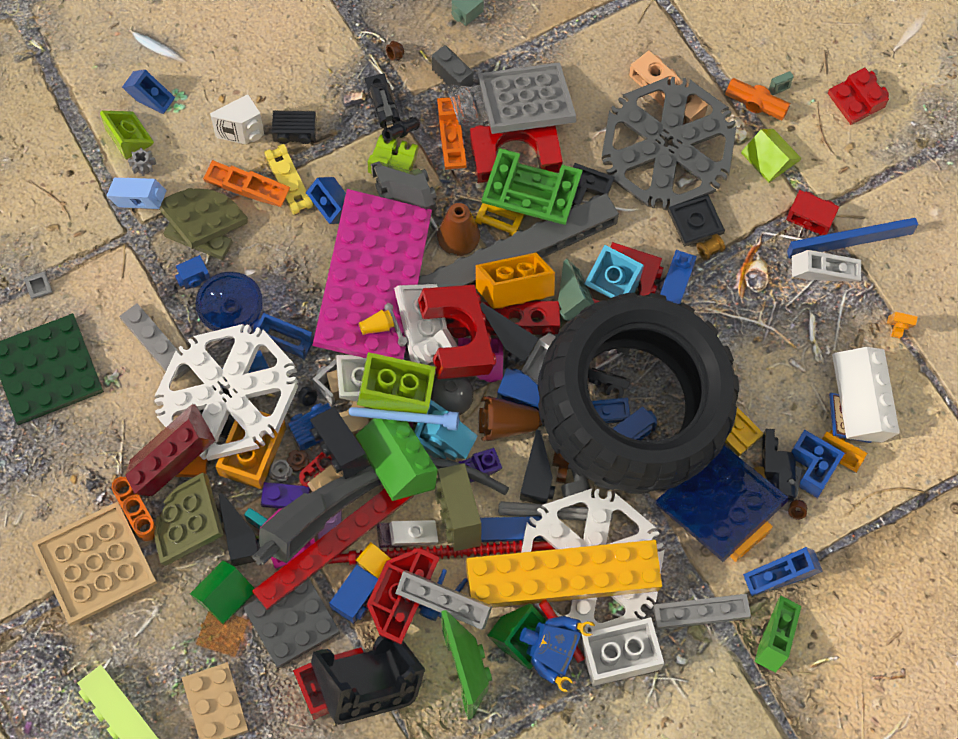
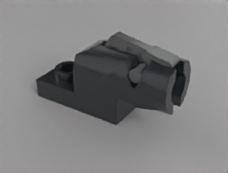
M385 73L364 78L374 115L377 117L380 127L383 129L387 128L386 122L392 121L394 125L395 122L400 120V116Z
M765 429L762 437V466L764 467L765 478L770 480L772 499L777 502H792L798 494L802 470L796 466L792 452L777 451L778 437H775V429Z

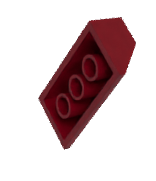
M191 404L130 459L125 476L134 494L154 496L216 441L196 404Z

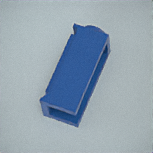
M263 313L261 319L256 320L253 326L254 332L257 327L261 331L264 330L267 334L271 329L300 341V345L297 346L269 335L281 350L294 354L305 360L313 344L312 332Z
M642 406L613 429L626 437L641 441L652 430H656L657 418L650 410L647 411Z

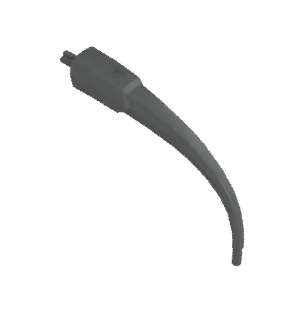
M430 457L437 469L461 464L448 459ZM371 464L368 468L347 479L342 476L310 494H302L266 522L259 531L260 549L252 556L256 560V564L259 566L264 565L271 557L287 563L324 529L329 519L371 489L381 485L382 483ZM465 465L469 479L486 485L503 495L507 494L508 486L477 469Z

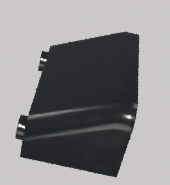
M379 636L376 639L373 650L334 660L335 655L330 649H321L314 651L311 659V665L329 715L338 725L411 705L418 696L425 672L423 665L404 641L400 645L383 636Z

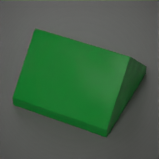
M223 560L190 595L224 625L254 595L252 590L255 588L236 567Z

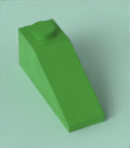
M783 596L779 597L759 643L754 662L775 673L784 664L790 655L802 606Z

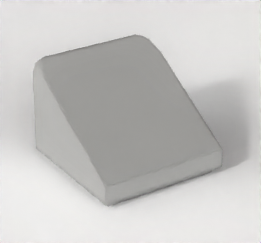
M46 270L24 277L31 299L52 293Z

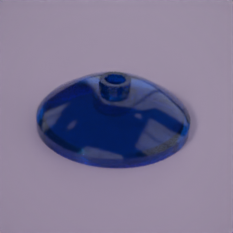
M222 272L210 277L203 283L197 293L195 305L201 322L210 330L217 331L241 324L251 327L261 314L263 298L259 286L247 275L239 272ZM229 307L235 308L233 311L227 310Z

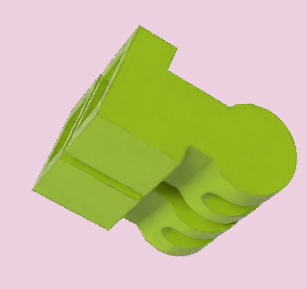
M381 134L373 154L370 155L367 161L368 173L372 174L371 164L378 161L412 171L418 155L419 145L412 144L410 149L407 150V142L402 141L397 150L398 154L394 155L397 139H393L390 143L386 144L387 141L384 140Z

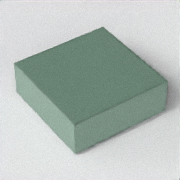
M791 71L772 78L769 86V91L772 95L791 87L794 78Z

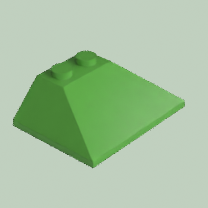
M499 148L481 203L566 225L583 170L561 165L559 174L520 164V153Z
M447 610L441 611L442 632L447 649L452 652L461 683V698L467 719L469 720L473 718L489 689V681H492L489 667L484 668L482 659L485 658L482 644L478 645L476 638Z

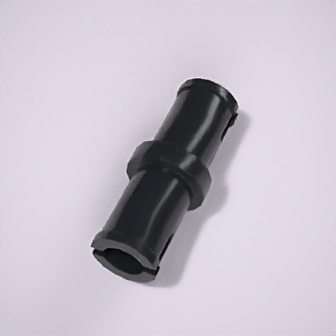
M410 117L404 121L399 120L393 126L383 129L382 137L385 141L389 140V142L398 137L403 138L409 132L419 129L420 122L416 117Z

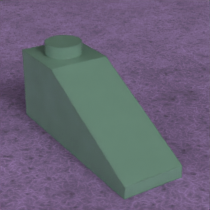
M565 259L563 262L558 298L562 309L560 314L566 321L574 318L587 306L594 304L589 289L584 284L585 280L580 269L568 259Z

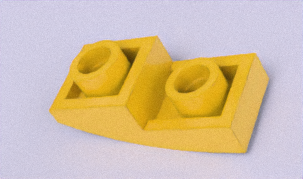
M370 542L356 561L367 572L379 578L386 561L390 560V558Z

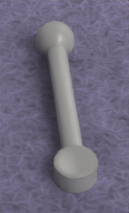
M387 303L385 310H389L392 316L394 328L399 338L398 344L405 346L407 338L401 333L393 313V305Z

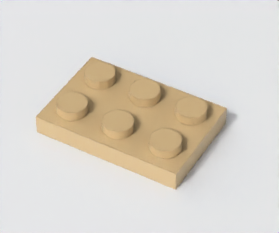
M228 662L182 677L199 739H230L249 732Z

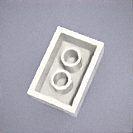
M651 617L587 632L592 633L593 635L591 636L581 635L580 643L592 686L658 671L664 665Z

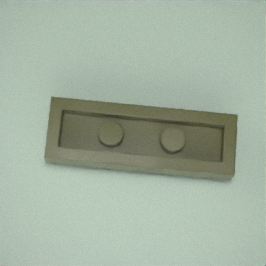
M169 222L164 231V236L190 247ZM221 235L193 249L224 260L233 242L231 238Z

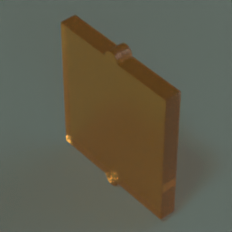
M208 611L204 623L200 625L202 629L196 645L236 657L241 641L245 640L244 633L249 620L232 615L222 624Z

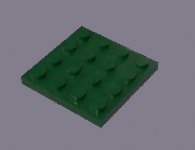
M73 313L0 341V380L17 425L104 392Z

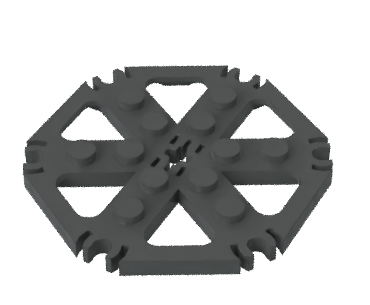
M669 77L625 93L623 98L620 97L618 99L623 107L618 109L612 106L613 113L609 110L602 151L603 165L612 164L613 167L606 170L607 174L615 177L614 182L647 207L650 199L652 208H655L657 201H662L663 210H666L667 201H670V206H674L707 194H712L716 192V189L720 188V184L716 182V179L722 178L726 181V173L730 174L737 129L735 120L731 122L725 120L731 116V111H729L728 106L689 79V86L686 87V78H683L681 85H676L675 77H672L671 85H668ZM655 91H663L665 93L661 122L637 105V100L640 97ZM696 95L713 108L710 115L683 125L688 96ZM621 122L645 139L620 150L613 147L615 127ZM723 135L726 139L723 158L719 162L712 161L693 147L696 144ZM666 139L669 141L670 139H673L674 146L668 145L667 147H665L664 140ZM655 161L649 189L642 190L625 177V172ZM679 164L702 182L701 185L682 194L674 193L673 184L676 165Z

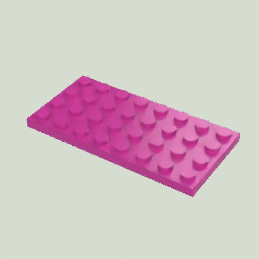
M347 189L312 346L362 358H367L368 352L403 360L406 345L400 346L398 344L399 338L394 327L390 328V331L362 335L359 322L364 321L380 310L386 311L385 305L391 303L401 333L405 337L394 288L399 285H418L432 213L431 209H424L415 205Z

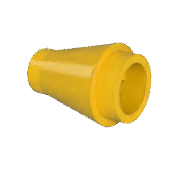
M380 310L364 321L359 322V327L362 335L390 331V328L394 327V322L389 310Z

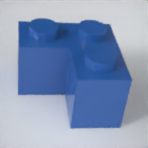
M805 429L791 451L795 461L808 468L799 483V488L818 498L845 454Z

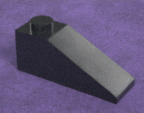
M481 303L480 307L504 348L509 351L507 356L518 363L520 360L525 362L539 338L489 306Z
M536 429L520 492V500L535 504H547L548 499L553 500L556 486H552L553 477L541 430Z
M218 494L232 566L256 562L252 556L260 549L259 539H256L254 531L225 495Z

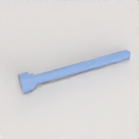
M351 407L348 411L349 415L355 417L440 424L443 427H447V430L457 431L459 427V412L449 411L448 414L433 415Z

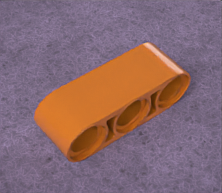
M126 477L116 478L112 483V491L136 535L142 541L153 540L155 538L156 526L139 495L134 494ZM122 487H129V490L126 493H119ZM132 506H140L137 512H129ZM145 524H149V525H150V528H149L148 531H146V532H141V531H140V528H141L143 525H145Z

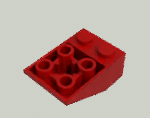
M362 647L336 654L334 660L364 652ZM311 663L293 670L313 720L329 714Z

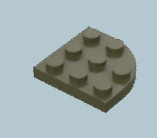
M188 188L164 198L159 208L191 249L248 223V217L233 200L225 194L209 189Z
M201 473L175 488L163 502L165 506L155 522V543L160 563L165 566L224 536L208 475Z

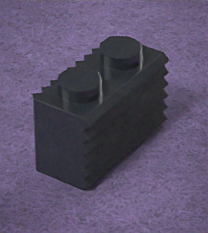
M273 110L272 137L274 142L280 144H287L290 141L301 144L316 142V111Z

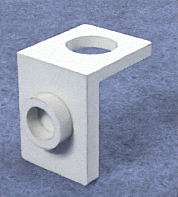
M333 360L328 366L321 367L313 378L314 387L332 405L335 403L334 395L324 384L327 382L326 373L337 370L336 360Z

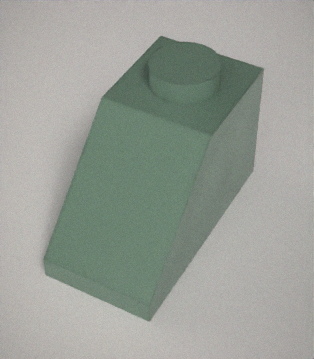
M452 0L451 14L456 21L461 22L465 26L483 13L484 0Z

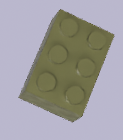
M465 463L438 469L435 497L437 504H440L441 507L440 516L442 523L446 525L447 543H452L454 552L481 546V520Z

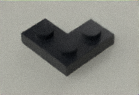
M574 163L573 168L583 171L572 207L582 203L586 192L599 196L606 193L607 195L609 194L615 177Z

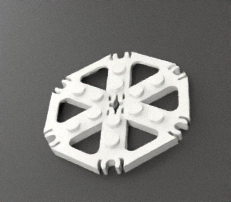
M244 324L193 336L198 343L196 344L192 339H189L191 347L188 350H184L180 346L179 350L183 354L182 356L175 351L155 394L156 399L154 401L157 406L163 405L161 409L155 410V413L165 427L173 422L174 416L183 413L191 404H196L199 410L204 409L202 417L216 441L199 455L203 460L207 458L209 461L259 449L260 447L255 443L256 440L260 445L264 446L265 443L262 437L265 434H269L274 438L275 435L271 428L275 429L277 433L279 432L297 391V378H289L292 373H297L296 366L269 335L258 327L253 334H250L252 329L249 325L244 326ZM233 337L235 343L222 369L206 351V345L212 341ZM260 346H266L277 358V364L274 367L248 373ZM183 364H187L204 383L178 391L170 390L173 378L178 368ZM220 385L229 390L232 398H230L228 394L226 395L225 393H223V389L220 387ZM281 391L273 414L268 417L263 416L249 400V398ZM229 414H231L244 429L245 436L239 441L218 445L216 444Z
M592 489L542 505L541 507L548 512L547 514L543 509L538 508L537 513L541 515L542 519L536 521L533 517L529 518L530 524L536 528L530 526L527 522L521 553L531 552L533 540L537 536H541L555 549L606 545L611 514L615 510L622 511L639 526V532L636 535L610 544L648 541L657 537L659 532L655 531L649 534L648 532L656 530V527L616 493L614 494L613 502H611V491H608L607 498L601 499L599 497V489L595 490L594 498L591 497ZM578 503L587 505L588 513L583 539L558 519L557 512L560 509ZM663 543L657 544V550L664 546ZM665 549L658 552L660 573ZM658 592L611 596L625 608V614L622 617L604 623H598L594 619L597 598L572 600L570 613L565 616L578 619L581 623L593 622L595 626L589 624L585 626L586 632H588V629L592 632L638 621L641 619L637 618L634 613L636 612L640 618H644L646 614L641 611V606L646 605L651 609L653 604L646 599L652 600L655 604ZM539 603L532 604L538 611H540L546 617V615L540 608Z

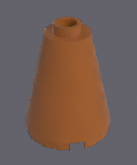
M455 203L450 206L437 231V240L440 247L446 253L457 254V256L470 254L477 248L480 240V229L469 208L462 203Z
M483 396L481 402H485L484 408H479L478 418L479 433H484V437L481 438L482 441H492L536 432V429L538 430L542 426L540 414L536 408L491 396Z

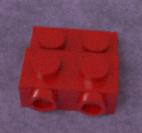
M866 67L849 75L846 81L830 88L827 93L850 125L885 108L889 100L888 90L878 85L876 74L873 71H868Z

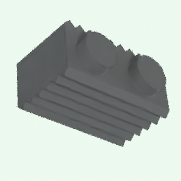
M446 45L432 54V71H435V74L440 76L443 82L449 84L451 90H454L457 95H461L474 84V72Z

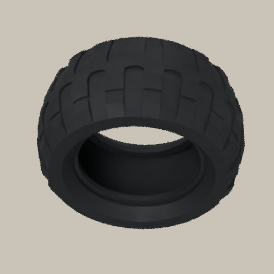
M625 293L614 296L607 301L602 300L587 306L561 328L550 344L539 372L538 406L540 419L549 435L548 439L552 448L557 454L560 453L569 463L568 467L579 476L584 475L594 481V485L607 490L617 489L625 493L643 494L650 491L672 489L700 473L720 453L734 426L739 380L738 376L734 374L732 367L734 361L732 353L728 346H723L717 337L719 332L708 320L704 322L695 315V309L683 302L679 304L668 301L664 295L650 293L649 295L642 296L635 293ZM630 348L647 352L664 362L677 377L684 394L685 415L679 433L664 440L640 441L626 437L612 429L597 413L590 398L588 370L591 360L610 350Z

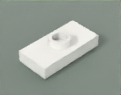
M435 520L391 521L389 523L392 546L436 545L438 543Z

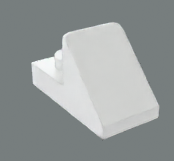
M442 329L434 336L416 344L412 348L420 362L429 365L433 363V357L438 348L458 346L449 330Z

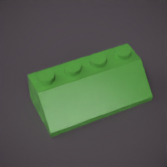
M373 418L355 435L392 501L435 490L438 469L407 421Z

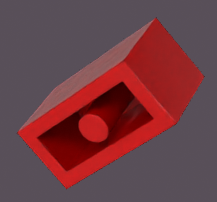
M799 190L786 220L817 234L827 235L839 206L835 205L832 201L818 198L811 192Z

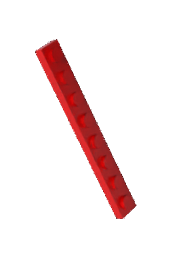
M383 489L253 589V594L265 609L269 610L407 503L414 495L392 501L386 489Z

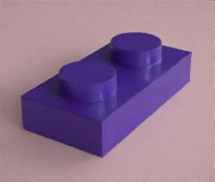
M264 482L261 507L284 508L302 494H310V488L299 485Z

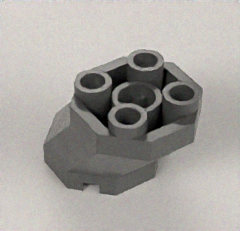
M380 161L371 164L373 178L377 177L375 186L380 197L415 205L426 210L431 209L432 213L437 209L435 202L437 196L434 188L428 185L429 177L426 169L420 170L418 168L409 171Z

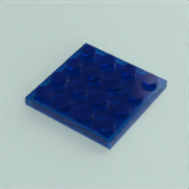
M724 445L720 453L700 473L682 484L668 489L656 500V505L724 562L788 502V497Z

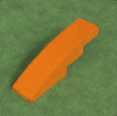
M214 160L211 161L203 178L205 182L222 189L278 207H282L290 190L289 186L253 171L246 172L232 165L228 167Z

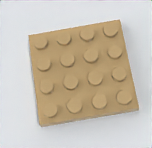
M118 501L32 542L70 626L157 584Z

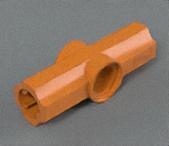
M735 78L731 79L725 92L726 96L744 103L749 111L753 113L764 112L781 121L785 118L791 104L771 95L770 91L764 86L755 85L753 87Z

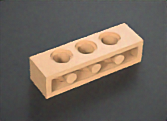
M649 50L633 62L630 67L629 76L641 87L669 77L668 85H671L672 77H675L676 85H681L683 82L673 69L668 68L662 63L659 56L654 55ZM663 91L650 93L649 95L664 108L665 93ZM696 95L687 97L683 125L700 119L706 114L708 104Z

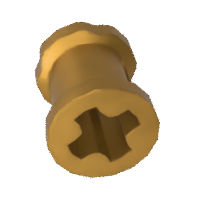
M714 234L708 241L704 243L699 242L696 245L699 255L706 261L710 259L711 255L725 251V244L718 234Z

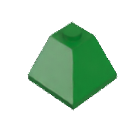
M527 604L501 616L487 636L500 650L525 668L531 670L533 667L531 656L527 654L529 644L520 641V634L524 628L535 631L539 622L545 623L547 620L532 604Z

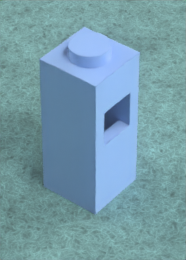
M114 177L107 197L115 205L122 208L159 209L167 190L156 179Z

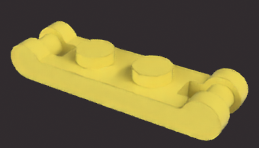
M281 144L272 151L270 149L264 151L266 160L277 182L290 187L286 201L292 214L296 215L305 208L307 210L313 208V202L306 194V189L285 145ZM281 156L283 160L276 162L275 158Z

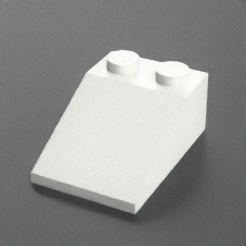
M336 355L339 398L358 401L366 358L353 355Z

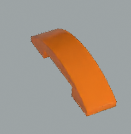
M458 97L437 98L445 170L467 168Z

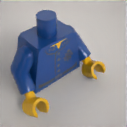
M559 616L550 618L545 623L539 622L535 631L524 628L520 634V641L529 644L527 654L531 656V664L539 676L554 685L558 684L559 689L567 693L569 691L563 689L562 684L564 681H569L573 684V681L568 677L561 678V675L565 676L581 634L584 636L593 635L585 631V626L587 624L595 626V624L591 621L581 623L578 619Z

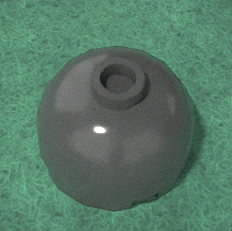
M436 376L433 381L431 400L447 411L459 412V415L464 414L473 402L472 384L467 377L437 379Z

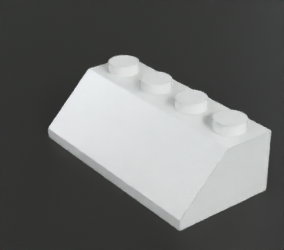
M863 347L832 354L846 438L882 443L900 434L885 350Z

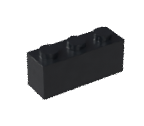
M335 407L310 419L313 427L310 429V433L316 442L320 440V448L326 458L331 457L332 460L330 462L336 473L341 472L343 477L347 479L370 466L365 451Z

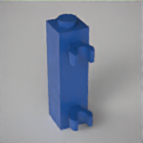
M679 250L675 251L660 295L666 296L668 301L676 304L682 302L697 256Z

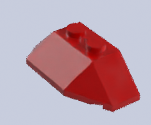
M416 548L386 561L367 603L380 636L400 645L402 644L419 606V603L395 594L402 573L407 570L430 580L440 557Z

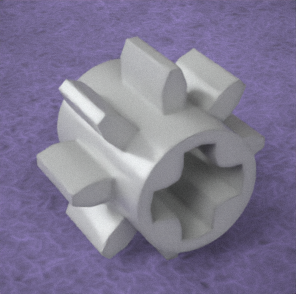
M140 148L136 152H131L133 159H129L128 163L132 167L134 174L138 172L145 176V174L153 172L152 165H156V160L151 150L146 152Z

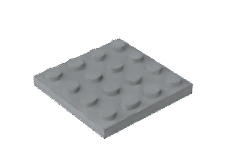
M560 63L478 73V82L492 134L576 122V113Z

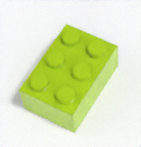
M368 352L357 405L379 410L427 414L436 367Z

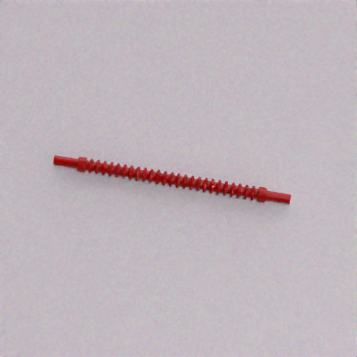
M520 540L519 543H516V541L509 543L507 541L506 544L500 541V544L493 542L492 545L487 542L486 545L481 543V546L455 552L453 547L449 545L445 548L440 545V548H436L435 545L433 548L427 546L426 549L420 546V549L434 554L441 559L445 556L450 559V556H454L455 559L457 556L463 558L464 555L470 558V555L477 557L478 554L482 557L484 554L490 556V554L497 555V553H500V555H503V553L510 554L511 552L521 553L523 541ZM533 540L531 552L555 550L547 541L534 542ZM401 547L400 550L394 548L393 551L387 548L383 552L392 559L412 550L409 547L403 550ZM351 550L348 553L340 554L328 564L349 563V565H357L356 560L363 550H360V553H357L356 550Z

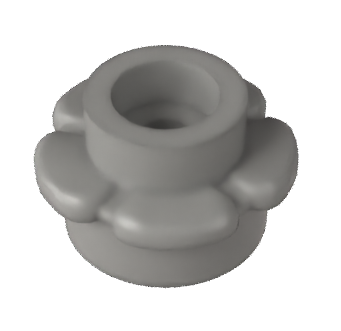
M276 460L270 467V476L280 482L286 481L287 477L292 474V467H289L286 460Z

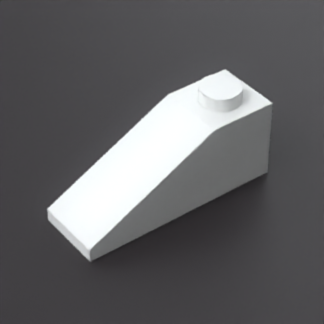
M806 250L792 256V277L806 280L861 281V260Z

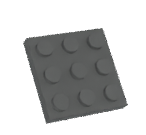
M310 579L303 582L269 610H266L258 599L243 607L277 669L340 634L338 627Z

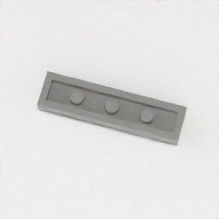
M138 303L119 316L165 372L175 351L182 356ZM187 364L181 365L173 381L178 380L190 371L191 368Z
M407 570L403 571L395 593L440 613L443 610H447L455 619L481 630L485 629L493 607Z
M747 594L653 605L657 630L751 618Z

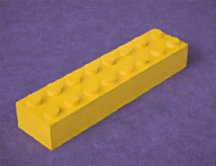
M656 540L472 557L466 560L469 596L493 606L492 608L537 604L543 600L557 602L658 592L662 588Z

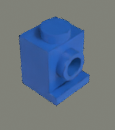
M200 255L176 265L178 274L175 275V278L180 287L184 286L185 289L199 286L203 281H206L207 284L211 283L209 272Z

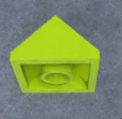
M102 110L100 112L106 131L125 159L132 157L131 152H136L140 148L145 150L153 145L154 141L133 111Z
M761 129L741 152L769 183L801 160V157L774 129Z

